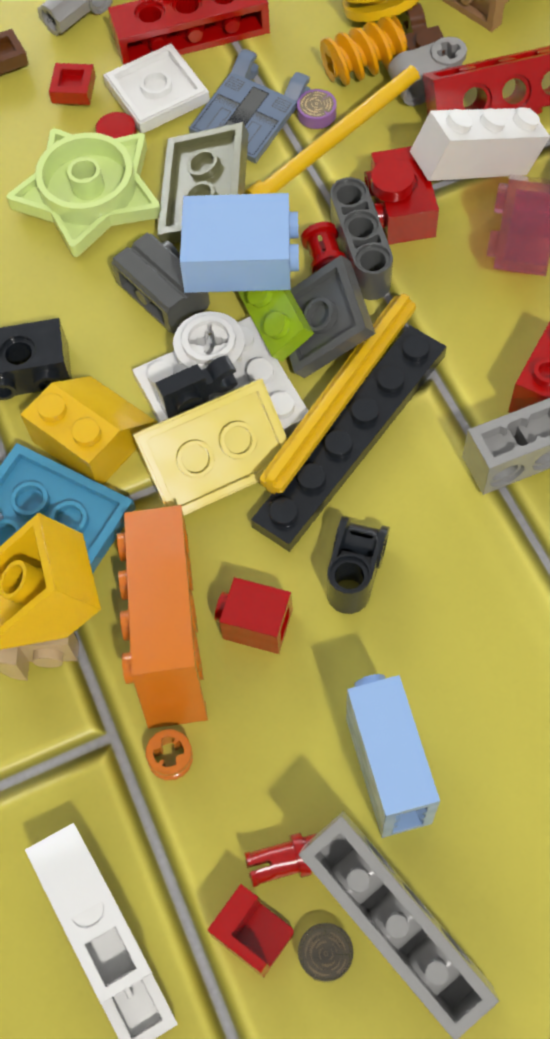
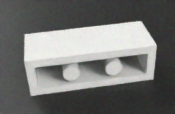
M531 108L433 110L429 112L410 153L428 181L522 176L528 174L550 139V135L541 124L539 116Z

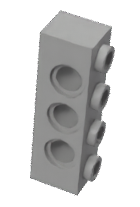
M344 810L302 847L299 853L302 860L453 1039L460 1038L499 1002L494 987Z

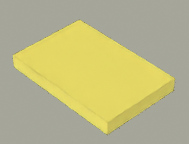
M262 378L132 434L163 506L181 505L183 515L259 482L261 474L287 441L286 434Z

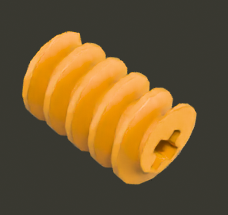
M393 15L391 18L384 16L378 20L377 24L371 21L367 22L363 26V30L360 27H354L349 31L348 35L344 32L338 33L334 40L328 37L323 38L320 42L323 66L330 81L334 82L335 78L339 77L344 86L350 84V72L352 71L357 80L362 81L365 78L364 67L366 66L373 76L378 75L379 61L388 70L393 56L396 57L398 54L407 51V40L400 20Z

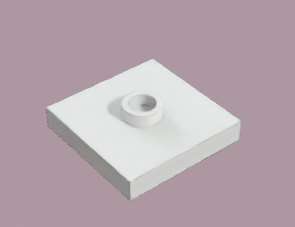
M168 44L103 74L105 85L125 113L133 118L135 126L140 133H146L207 104L210 100L207 88L172 44Z

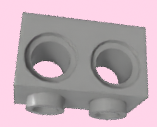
M550 398L468 429L462 458L483 495L550 469Z

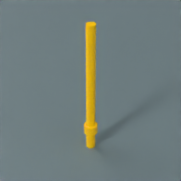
M413 65L407 67L265 181H256L245 190L246 194H271L278 192L419 80L420 74Z

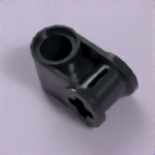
M341 517L327 573V598L329 604L336 611L343 614H353L360 612L366 607L370 599L377 570L380 569L383 561L390 527L382 525L380 529L351 523L350 517ZM349 579L358 582L360 585L357 588L345 589L338 583Z

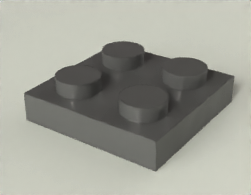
M340 255L290 290L314 332L306 342L289 355L295 374L306 378L376 334L352 263L344 256Z

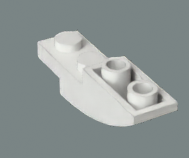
M72 823L25 849L118 1039H156L178 1025L152 975L148 963L75 824Z

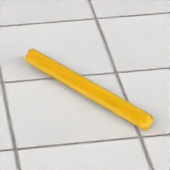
M403 293L392 298L373 324L376 334L357 345L261 474L260 483L266 487L268 492L276 494L285 491L416 310V304L410 300L409 295Z

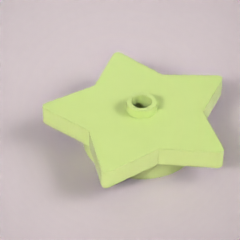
M51 129L47 149L41 155L35 173L6 195L10 208L54 222L74 257L80 256L111 226L159 218L160 204L140 177L147 151L145 134L138 133L114 139L99 133H79L73 135L59 129Z

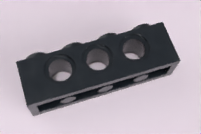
M59 318L0 328V400H8L22 394L43 392L52 382L72 379L68 342Z

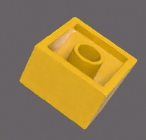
M91 376L52 382L20 414L32 441L71 470L102 485L138 448L132 434L157 423L156 420Z
M38 512L0 546V650L67 638L101 610L83 533Z

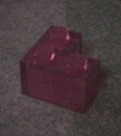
M509 174L507 184H498L494 212L502 213L499 231L491 230L486 256L495 257L493 269L546 276L550 258V179Z

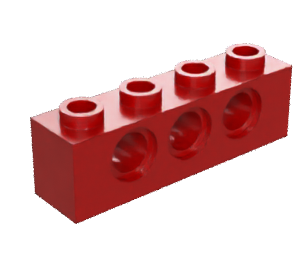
M137 0L108 7L114 39L123 65L168 44H172L180 55L270 33L267 0Z
M550 46L424 73L423 82L427 116L433 110L513 109L521 107L531 108L536 114L542 113V107L550 106V86L544 90L542 89L543 77L550 71ZM514 79V92L509 97L503 98L505 84L509 80ZM476 87V100L472 105L464 107L463 99L466 92Z

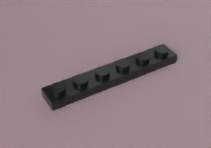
M409 325L362 383L283 493L271 494L252 517V528L290 552L445 357L447 346Z

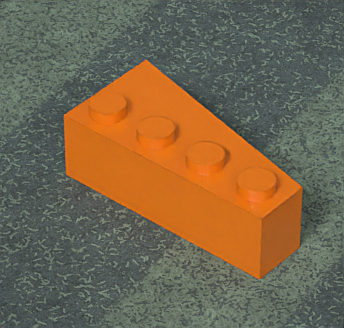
M176 505L125 512V532L117 533L120 561H126L127 570L118 572L122 600H128V610L120 611L124 641L130 640V652L122 653V669L125 683H134L148 729L208 721L206 701L204 700L200 680H203V671L196 635L198 633V625L192 593L194 589L188 534L182 506Z

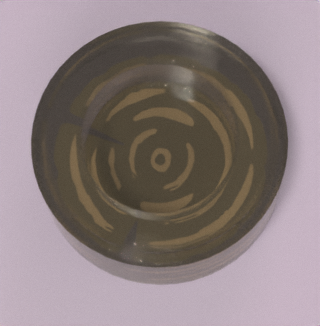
M319 923L310 927L303 934L298 946V957L302 969L313 980L321 983L335 982L345 976L352 965L353 945L350 937L341 927L331 923Z

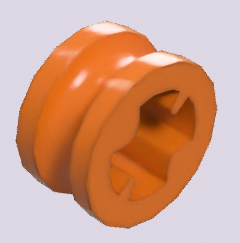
M163 730L156 733L149 740L146 747V759L151 772L157 778L169 781L179 779L189 771L193 762V752L188 738L183 733L176 730ZM173 743L175 751L181 747L184 750V754L176 756V765L166 767L164 759L158 763L155 757L163 754V745Z

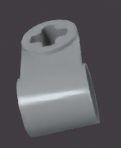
M444 37L417 49L404 51L392 59L388 67L391 80L410 65H413L420 74V79L400 94L404 103L409 106H416L426 102L423 74L462 65L467 55L466 44L456 37Z

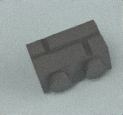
M147 232L136 240L131 248L127 247L113 257L111 264L117 284L170 333L175 334L178 327L187 318L201 313L208 308L210 304L208 292L184 293L180 254L171 242L166 240L161 243L151 233Z

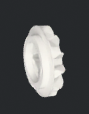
M212 311L201 312L187 318L178 327L173 338V348L178 363H182L187 368L198 364L201 370L205 369L215 359L228 355L232 364L241 362L244 347H246L244 332L240 324L229 315ZM209 333H212L216 346H214L213 352L207 355L203 346H205L206 340L209 338Z

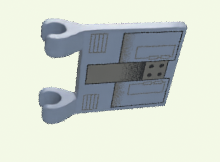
M243 49L239 53L231 73L191 124L189 131L190 133L243 122L249 133L247 160L256 164L296 110L299 97L304 92L311 90L306 86L310 82V77L296 72L292 76L285 94H280L251 81L259 71L258 65L253 63L257 59V54Z

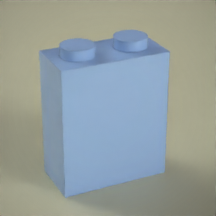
M289 193L183 196L180 267L184 293L291 290L290 272L299 271V244H290V239L299 238L298 211H289Z
M374 674L361 678L354 683L355 687L347 689L346 721L381 838L431 825L437 812L440 798L400 675L385 678L383 674Z

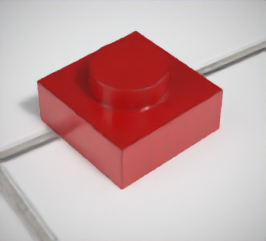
M55 63L49 88L52 104L90 105L96 79L94 65Z

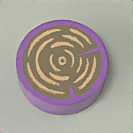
M312 89L304 92L297 101V117L302 125L311 129H322L334 122L337 114V103L335 97L330 92L322 89Z

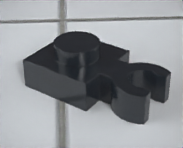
M228 355L215 359L205 369L201 370L199 365L196 364L155 382L161 408L167 419L209 401V395L212 393L226 392L238 385L233 375L236 369Z

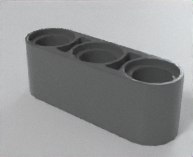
M342 178L337 180L330 190V220L337 227L339 249L345 253L347 259L352 263L363 298L378 300L383 298L391 288L392 252L366 184L357 178Z

